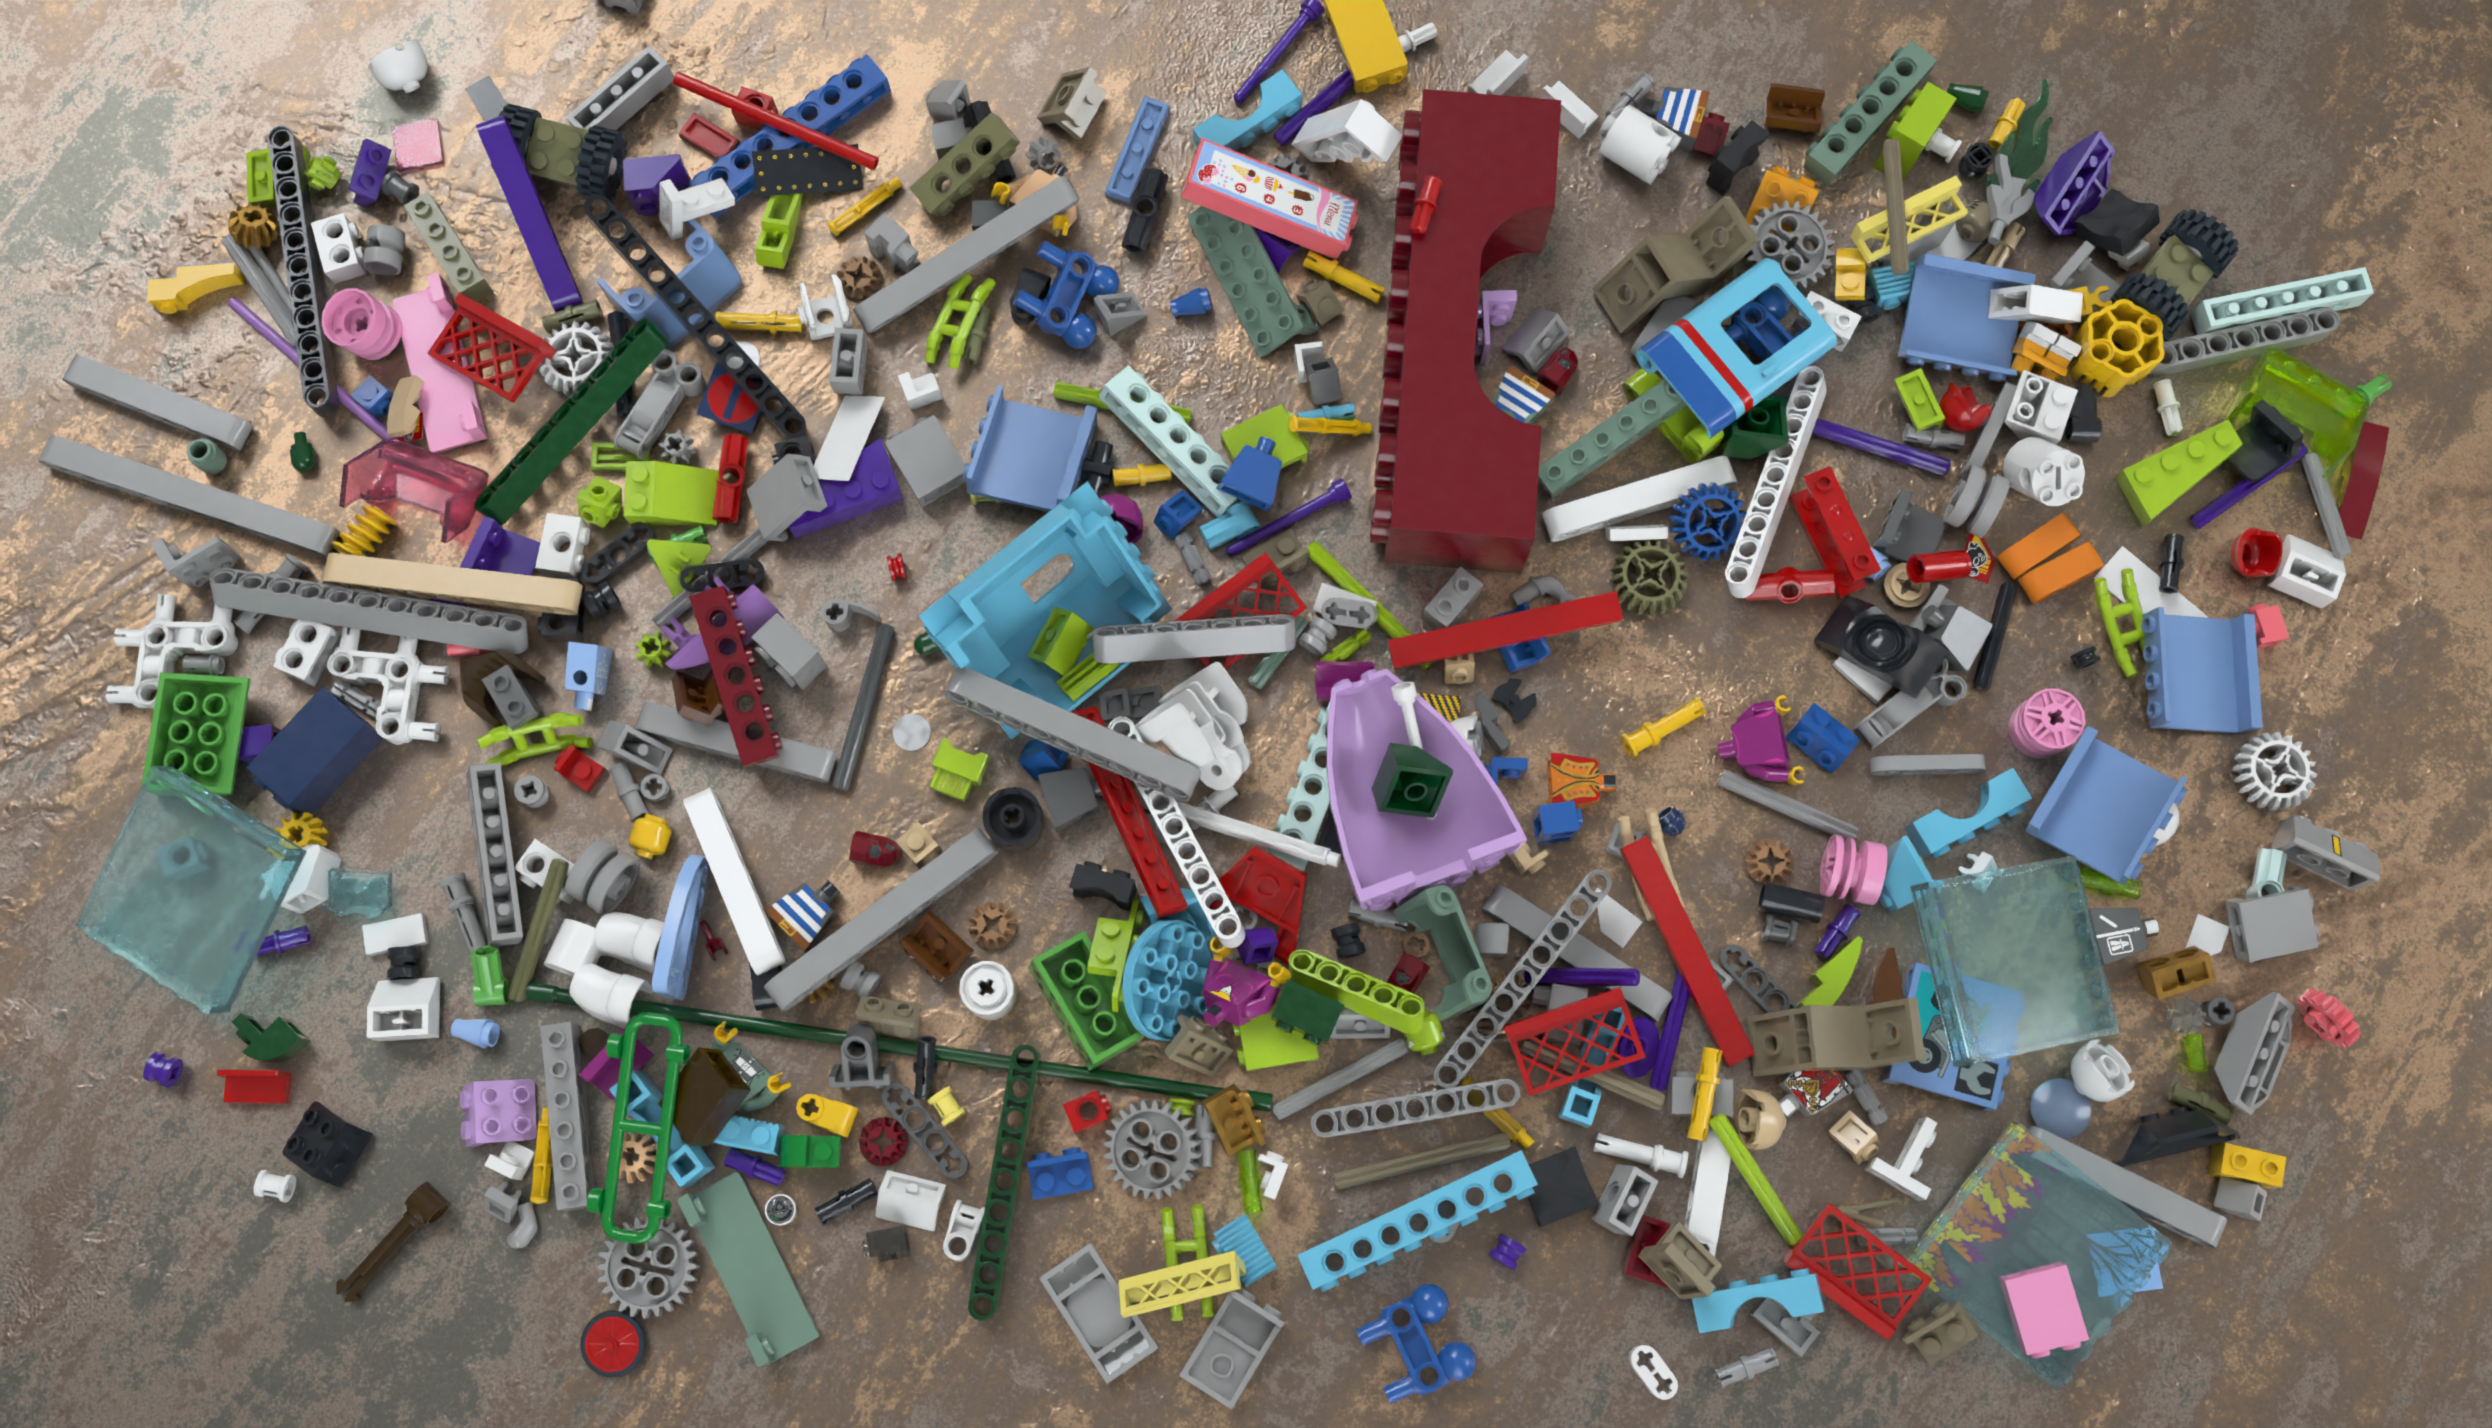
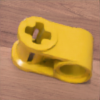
M815 1094L802 1096L796 1106L797 1114L807 1123L848 1138L858 1112L856 1107L840 1101H832ZM813 1101H816L815 1105L819 1108V1111L817 1113L812 1112L809 1117L805 1106L806 1104L812 1105Z

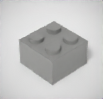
M778 613L770 618L752 636V639L757 644L754 650L760 655L759 657L770 668L776 665L774 669L791 688L797 685L803 691L828 667L819 652Z

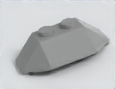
M2277 992L2268 994L2236 1014L2214 1068L2228 1101L2247 1115H2252L2255 1109L2260 1107L2269 1098L2290 1045L2292 1032L2291 1016L2294 1014L2295 1006Z

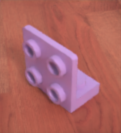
M1517 290L1482 291L1480 301H1478L1475 356L1479 355V364L1486 363L1490 348V324L1500 326L1511 322L1517 303Z

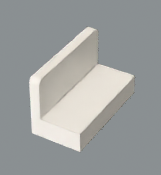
M1505 50L1469 85L1468 91L1470 93L1502 95L1525 73L1529 57L1523 54L1517 59L1509 51Z
M1560 81L1551 88L1546 85L1542 89L1540 98L1561 100L1560 123L1578 139L1598 121L1599 116Z
M887 1170L878 1191L876 1217L934 1231L937 1224L938 1210L945 1195L946 1184Z

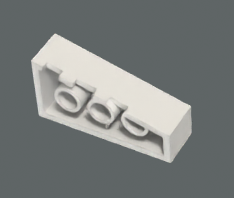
M1360 99L1307 118L1291 145L1311 162H1335L1337 158L1344 162H1352L1354 158H1360L1362 162H1371L1373 158H1377L1379 162H1387L1403 135L1380 116L1371 103Z

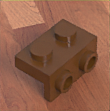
M1771 83L1764 103V126L1819 133L1822 125L1821 106L1825 91Z
M712 669L704 680L679 671L675 673L671 680L677 713L687 720H695L710 726L714 718L720 716L724 709Z
M932 911L926 912L910 934L902 937L899 941V944L910 958L918 960L926 968L929 976L941 982L953 977L974 951Z

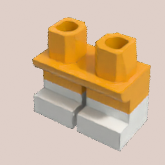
M2026 321L2011 353L2016 355L2011 369L2018 370L2017 373L2021 374L2023 370L2030 372L2035 364L2040 367L2037 375L2056 381L2058 376H2066L2067 366L2073 356H2078L2082 346L2039 323Z

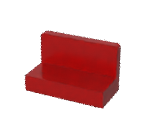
M217 1070V1076L226 1078L223 1098L225 1103H289L291 1073L280 1070Z

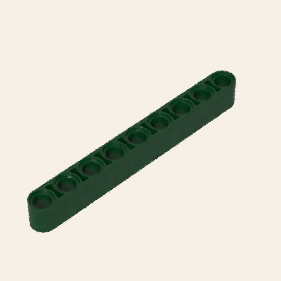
M648 318L638 321L478 496L474 503V509L483 516L494 519L500 526L505 524L663 351L669 338Z
M1030 1045L1016 1047L1010 1060L968 1302L970 1315L978 1321H985L991 1318L997 1312L1000 1303L1041 1064L1039 1051ZM1030 1050L1034 1055V1061L1031 1066L1024 1068L1020 1065L1018 1057L1022 1051ZM1020 1080L1025 1081L1029 1086L1028 1094L1023 1098H1018L1013 1092L1014 1084ZM1013 1111H1019L1024 1119L1021 1127L1017 1129L1012 1128L1008 1123L1009 1114ZM1009 1141L1014 1142L1018 1147V1154L1014 1159H1008L1003 1154V1146ZM1003 1172L1009 1173L1013 1179L1012 1187L1008 1190L1001 1189L997 1183L998 1176ZM997 1203H1001L1007 1208L1008 1214L1003 1221L996 1220L992 1215L993 1206ZM991 1234L998 1235L1002 1240V1247L998 1252L991 1251L987 1246V1239ZM984 1266H992L996 1270L997 1277L994 1282L988 1283L983 1280L981 1271ZM979 1297H985L990 1300L991 1310L989 1313L982 1314L977 1310L976 1301Z

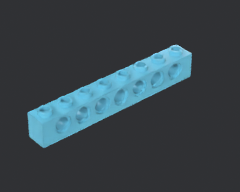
M1521 1150L1297 1256L1312 1289L1320 1287L1321 1291L1324 1292L1339 1285L1337 1278L1348 1274L1349 1278L1352 1279L1367 1272L1365 1265L1376 1261L1377 1265L1380 1266L1394 1259L1393 1252L1403 1247L1406 1253L1423 1245L1420 1239L1432 1234L1435 1240L1450 1233L1451 1231L1448 1226L1460 1221L1463 1227L1478 1220L1479 1218L1476 1213L1488 1208L1491 1214L1506 1207L1507 1205L1504 1200L1516 1195L1518 1200H1521L1535 1193L1533 1187L1538 1185ZM1499 1174L1508 1175L1512 1180L1511 1189L1507 1192H1499L1494 1186L1496 1176ZM1478 1187L1483 1191L1484 1200L1480 1205H1472L1467 1201L1466 1193L1470 1188ZM1449 1200L1454 1203L1456 1213L1452 1218H1444L1439 1214L1438 1207L1442 1201ZM1421 1213L1426 1216L1428 1226L1424 1231H1416L1412 1228L1411 1218L1414 1214ZM1392 1226L1399 1231L1400 1239L1396 1244H1388L1383 1239V1231L1386 1227ZM1359 1240H1367L1371 1244L1372 1252L1368 1257H1360L1356 1253L1355 1245ZM1331 1253H1338L1343 1257L1344 1265L1340 1270H1332L1328 1266L1327 1259Z

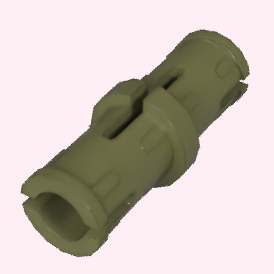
M595 299L575 307L568 305L565 306V310L548 316H542V323L549 334L552 333V329H562V323L569 327L572 326L573 321L579 324L596 317H602L603 313L598 300Z
M982 306L981 311L979 310L966 339L967 343L964 347L963 355H961V361L970 364V359L972 360V365H977L979 362L982 343L987 339L985 331L989 316L991 315V310L987 307Z
M2174 1082L2169 1089L2167 1095L2169 1101L2187 1106L2192 1111L2200 1109L2225 1125H2228L2233 1117V1107L2211 1099L2209 1094L2203 1091L2197 1093L2177 1082Z

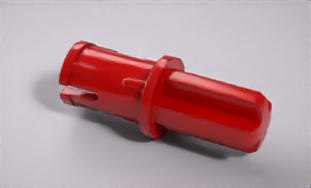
M1426 176L1420 197L1415 199L1414 204L1416 208L1410 223V229L1413 233L1424 234L1432 212L1437 210L1436 201L1440 188L1443 185L1442 180L1437 177Z

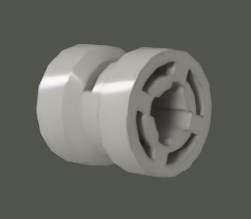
M1315 616L1309 623L1310 630L1307 633H1303L1298 642L1307 651L1322 657L1327 650V641L1333 640L1338 631L1329 622Z
M854 961L845 972L840 986L847 991L854 990L858 993L859 998L861 996L872 997L880 984L882 975L875 971H866L863 964Z

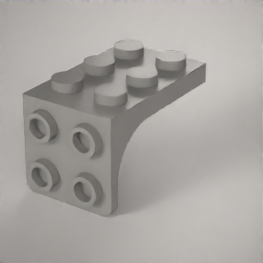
M1243 1288L1238 1289L1237 1292L1230 1291L1179 1375L1231 1410L1276 1335L1285 1324V1322L1280 1320L1281 1312L1268 1304L1264 1308L1259 1307L1253 1303L1256 1296Z

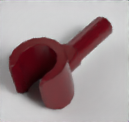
M701 920L699 925L706 936V950L710 957L716 961L715 951L723 949L727 955L728 949L721 938L715 937L706 920Z

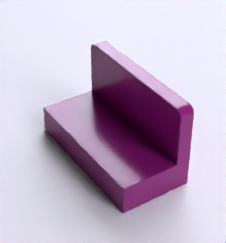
M1315 661L1314 691L1316 699L1330 700L1331 688L1335 683L1343 679H1349L1351 682L1360 681V676L1363 673L1374 669V663Z
M621 1028L617 1034H624L625 1029ZM637 1038L632 1071L641 1070L654 1056L653 1052ZM605 1045L579 1075L587 1082L597 1086L610 1099H615L609 1089L618 1083L621 1059L609 1058Z

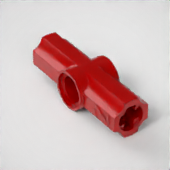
M738 434L723 435L712 519L720 523L730 524L738 522L749 438ZM725 474H733L738 482L729 484L723 479V476Z
M1784 567L1778 570L1777 573L1760 574L1755 590L1751 595L1745 597V600L1780 599L1784 603L1791 604L1799 601L1801 597L1834 595L1833 569L1798 571L1794 567ZM1789 583L1794 584V585L1789 586V587L1784 586V585L1789 584Z

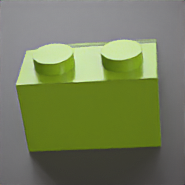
M627 461L623 516L631 526L642 522L650 527H698L699 525H702V527H718V521L712 519L718 470L658 461Z

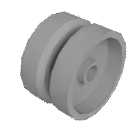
M1970 464L1950 497L1943 522L1958 527L1968 518L1966 524L1967 532L1980 538L1984 537L2003 505L2009 490L2010 480L1996 474L1985 483L1987 477L1986 469Z
M603 838L598 839L582 853L574 864L565 884V893L580 902L587 900V907L603 916L613 911L625 898L637 878L640 862L626 852L618 854L616 846Z

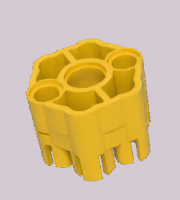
M2120 299L2113 305L2091 314L2070 338L2071 341L2082 346L2080 353L2072 363L2071 377L2077 381L2084 374L2085 376L2081 379V383L2089 384L2096 379L2093 384L2094 388H2096L2097 392H2100L2106 386L2107 389L2103 392L2102 396L2108 398L2115 396L2125 385H2134L2136 382L2140 383L2164 358L2163 323L2161 319L2127 299ZM2113 341L2119 343L2123 347L2124 351L2118 349L2113 344Z

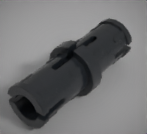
M2173 533L2165 536L2164 554L2159 562V566L2162 568L2159 591L2163 593L2173 594L2179 590L2180 570L2184 567V560L2181 558L2183 541L2185 539L2180 534Z
M920 1036L917 1038V1061L913 1064V1072L916 1073L914 1097L921 1100H927L934 1095V1074L937 1072L938 1065L935 1062L937 1039L933 1036Z
M867 1178L853 1188L839 1191V1195L815 1207L816 1214L821 1223L825 1225L846 1212L849 1214L854 1212L855 1207L878 1196V1191L873 1181Z

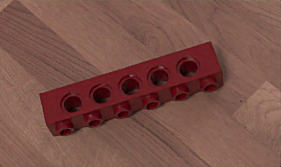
M723 585L689 596L742 766L748 768L779 758L778 750L783 749L778 732L772 733L769 722L774 721L769 704H763L760 695L765 692L760 675L755 677L752 665H755L756 661L751 647L746 649L743 637L747 636L742 619L737 621L734 609L738 608L734 592L728 593ZM718 613L727 614V622L722 627H715L712 623L713 617ZM726 641H734L736 643V650L731 655H723L721 652V647ZM743 669L745 671L744 680L738 684L732 683L730 680L732 671ZM744 697H752L754 700V706L748 712H742L739 709V702ZM753 725H761L763 728V735L758 740H750L748 737V730Z

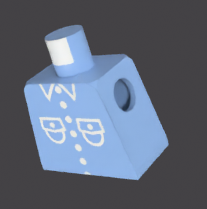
M569 642L565 689L576 692L573 709L591 711L594 694L605 695L613 656L612 649L599 645Z

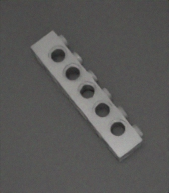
M501 764L469 766L466 778L488 945H493L494 947L516 945L521 942L523 931Z
M570 1021L540 1026L557 1210L560 1211L587 1208L588 1194L595 1187L585 1079L579 1075L584 1070L583 1053L579 1047L581 1030L580 1025Z

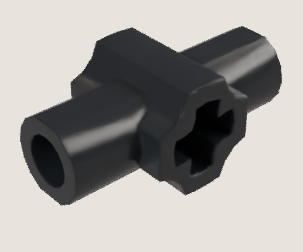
M1096 441L1092 456L1086 455L1080 477L1081 481H1085V483L1088 481L1098 498L1101 497L1103 486L1109 487L1112 480V469H1114V461L1110 460L1113 445L1104 441Z

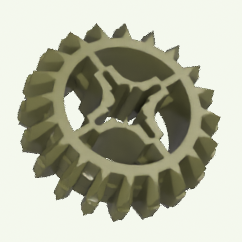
M1649 539L1644 540L1642 546L1637 540L1632 543V548L1625 546L1622 550L1623 555L1617 554L1615 557L1617 564H1613L1610 569L1615 573L1611 575L1610 582L1617 584L1613 587L1612 592L1622 593L1619 597V603L1627 600L1629 602L1627 610H1632L1634 606L1638 607V615H1642L1644 610L1647 609L1649 616H1654L1656 608L1661 614H1664L1667 611V607L1673 609L1677 605L1676 600H1682L1684 597L1682 591L1688 588V584L1684 580L1689 577V572L1682 571L1686 566V561L1677 562L1680 552L1671 554V544L1666 545L1665 549L1661 548L1660 539L1656 540L1654 546H1651ZM1644 558L1655 559L1659 562L1652 564L1647 562ZM1629 564L1634 568L1633 572L1637 577L1632 586L1627 578V567ZM1666 569L1671 577V588L1669 591L1662 579V574ZM1656 573L1654 579L1650 578L1642 582L1645 575L1650 576ZM1648 591L1652 593L1654 597L1641 595L1640 592Z

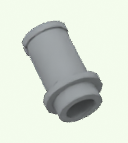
M211 654L209 657L186 655L183 659L182 667L189 668L183 670L185 674L198 673L218 676V674H223L225 670V661L223 657H219L217 654Z

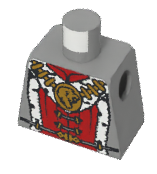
M1836 1070L1786 1073L1778 1083L1779 1088L1786 1095L1779 1101L1786 1119L1797 1110L1805 1117L1812 1116L1853 1091Z

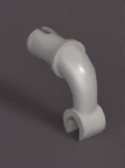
M1541 575L1537 577L1530 576L1527 583L1509 594L1516 607L1521 603H1528L1538 595L1543 596L1545 593L1554 596L1559 603L1578 599L1576 596L1569 594L1558 580L1551 576Z

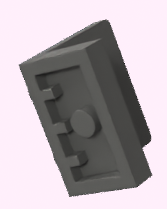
M1901 489L1890 505L1873 548L1887 556L1907 563L1909 557L1914 554L1934 553L1947 523L1943 522V518L1913 506V504L1909 503L1913 493Z

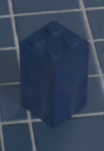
M321 687L246 768L254 774L251 780L263 790L267 789L274 794L272 798L285 809L289 808L294 813L309 812L313 815L382 741L383 737L343 700Z

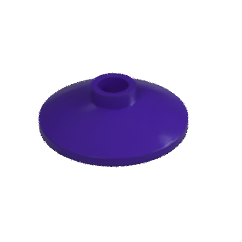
M1637 1017L1632 1020L1646 1058L1620 1066L1627 1076L1634 1078L1642 1077L1652 1069L1660 1043L1659 1033L1655 1024L1650 1019L1644 1017ZM1626 1025L1623 1032L1631 1035L1628 1025ZM1621 1035L1618 1041L1617 1053L1624 1057L1636 1054L1637 1050L1634 1042Z

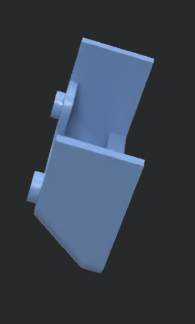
M694 219L684 222L687 230L691 233L686 240L685 247L688 254L694 260L676 276L711 314L740 288L742 279L737 268L710 234ZM602 278L597 280L607 299L633 325L643 318H648L669 338L664 349L672 348L689 333L655 294L651 296L643 288L632 287L619 296ZM674 292L669 297V301L678 304L684 300L685 296L680 292ZM693 314L688 321L692 325H698L704 320V317L701 314Z

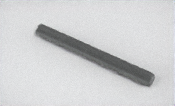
M881 623L878 625L832 783L835 789L841 791L849 789L893 638L894 628L888 624Z

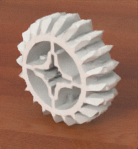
M573 321L571 328L562 323V331L558 332L552 329L554 336L552 338L544 337V340L556 349L557 352L551 360L546 357L540 364L539 371L542 376H545L544 380L548 385H553V389L558 393L563 390L565 396L568 397L614 348V345L609 342L610 339L606 333H602L599 327L594 326L591 328L590 324L586 322L580 327L578 322ZM582 342L595 345L598 351L585 349L582 346ZM557 367L570 370L572 377L559 374Z
M2275 732L2271 736L2269 733H2263L2259 737H2253L2249 740V744L2246 743L2241 746L2240 751L2242 753L2237 754L2234 758L2239 764L2235 765L2232 769L2240 773V776L2236 777L2233 782L2242 783L2243 787L2240 788L2239 793H2249L2247 802L2257 800V808L2262 809L2267 806L2269 811H2276L2278 808L2281 811H2286L2290 807L2300 805L2301 800L2309 797L2308 791L2316 786L2311 779L2316 778L2317 773L2310 770L2311 767L2315 766L2316 762L2308 761L2307 759L2311 751H2301L2300 748L2303 742L2298 741L2292 744V735L2282 738L2280 732ZM2261 751L2275 752V755L2270 759L2258 758ZM2280 784L2292 786L2288 793L2274 792L2275 788Z

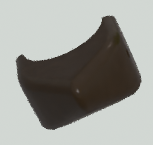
M505 651L490 652L460 659L461 688L464 702L473 712L495 728L504 724L497 718L495 702L482 681L483 678L508 664L514 671L513 673L517 679L529 678L540 684L546 681V678L517 656Z

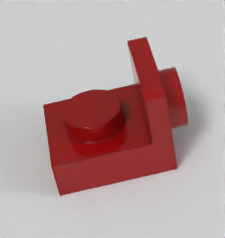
M572 745L560 752L554 767L555 771L588 793L591 792L607 770Z

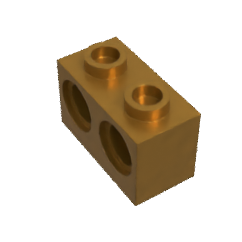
M2196 946L2137 963L2144 991L2158 1000L2217 982L2209 953Z

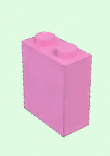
M2055 1262L1998 1277L2021 1352L2031 1355L2032 1358H2040L2050 1355L2051 1349L2062 1347V1350H2072L2081 1347L2082 1341L2089 1340L2066 1264Z

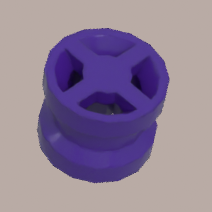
M155 1052L150 1056L144 1067L143 1078L150 1082L159 1081L161 1086L171 1088L178 1081L182 1073L183 1061L175 1057L169 1059L164 1053Z
M1500 1233L1498 1245L1495 1249H1491L1488 1255L1505 1267L1515 1271L1518 1266L1517 1260L1519 1256L1524 1255L1527 1249Z

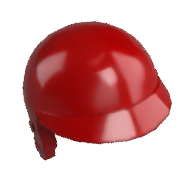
M1950 382L1947 392L1939 403L1945 417L1944 424L1956 432L1972 431L1980 426L1986 418L1991 416L1992 408L1988 404L1979 406L1973 394V389L1970 386L1959 389L1954 383Z
M2255 527L2249 528L2233 540L2229 550L2230 563L2237 572L2247 577L2272 576L2278 570L2283 554L2282 539L2277 533L2263 531Z

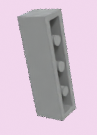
M647 46L565 118L569 125L586 130L596 125L616 131L673 81L674 76L668 63L650 46Z

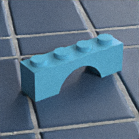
M1282 69L1260 84L1261 103L1251 116L1241 120H1228L1214 114L1193 128V142L1198 147L1201 139L1204 138L1234 151L1240 147H1247L1264 131L1267 133L1273 130L1278 122L1285 117L1290 118L1294 116L1301 108L1302 93Z
M2014 768L1980 786V806L1973 817L1957 819L1936 809L1905 827L1923 859L1931 854L1936 859L1950 851L1951 849L1948 845L1956 840L1961 845L1976 837L1973 832L1976 829L1983 827L1987 831L2001 823L1998 817L2006 813L2012 817L2025 810L2024 803L2032 799Z
M1621 1007L1608 1011L1604 1019V1023L1619 1030L1625 1021ZM1604 1013L1592 1017L1601 1020ZM1590 1020L1585 1034L1586 1038L1592 1039L1598 1026L1597 1023ZM1601 1026L1594 1042L1611 1050L1618 1033ZM1583 1041L1578 1057H1583L1589 1043ZM1592 1045L1585 1060L1600 1066L1604 1064L1609 1053ZM1585 1079L1570 1082L1558 1118L1585 1128L1591 1126L1601 1098L1602 1087Z
M633 1070L627 1114L637 1121L660 1124L662 1108L658 1103L663 1094L646 1071ZM618 1083L609 1089L615 1098ZM673 1124L667 1170L680 1187H689L714 1169L715 1166L701 1146H691L681 1139L680 1132ZM651 1135L657 1144L658 1136Z
M1806 1268L1790 1271L1791 1278L1781 1280L1778 1279L1777 1274L1759 1277L1760 1283L1748 1285L1746 1279L1728 1282L1729 1289L1717 1291V1288H1715L1707 1297L1692 1298L1699 1334L1732 1328L1738 1309L1743 1303L1755 1297H1766L1776 1300L1788 1310L1792 1317L1824 1312L1825 1307L1817 1273L1810 1274L1809 1269Z

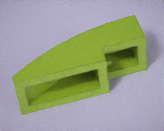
M803 193L770 196L761 219L762 231L755 246L757 265L785 269L795 236Z
M1860 936L1849 941L1809 977L1816 988L1797 1004L1799 1007L1809 1005L1833 1006L1852 977L1859 959L1863 942Z

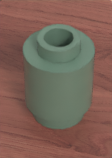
M208 439L193 440L187 448L189 461L206 474H217L227 464L225 452Z

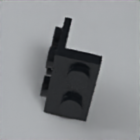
M2262 399L2253 405L2250 422L2236 430L2243 444L2226 461L2249 482H2257L2299 455L2303 434L2296 425L2287 421L2277 408L2270 406Z
M315 1101L304 1113L301 1122L287 1140L282 1153L311 1177L340 1188L373 1133L344 1120L324 1104Z

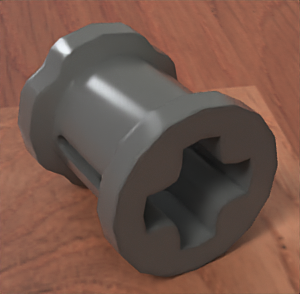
M395 171L389 172L383 178L380 187L383 194L396 197L400 200L401 205H405L417 198L420 189L415 183L409 184L401 179L400 174Z
M1767 914L1761 930V940L1767 941L1771 939L1783 942L1787 947H1792L1797 933L1798 922L1792 920L1789 923L1773 919L1772 915Z
M2223 997L2205 1001L2197 1008L2198 1020L2207 1027L2227 1024L2235 1016V1008L2232 1002Z

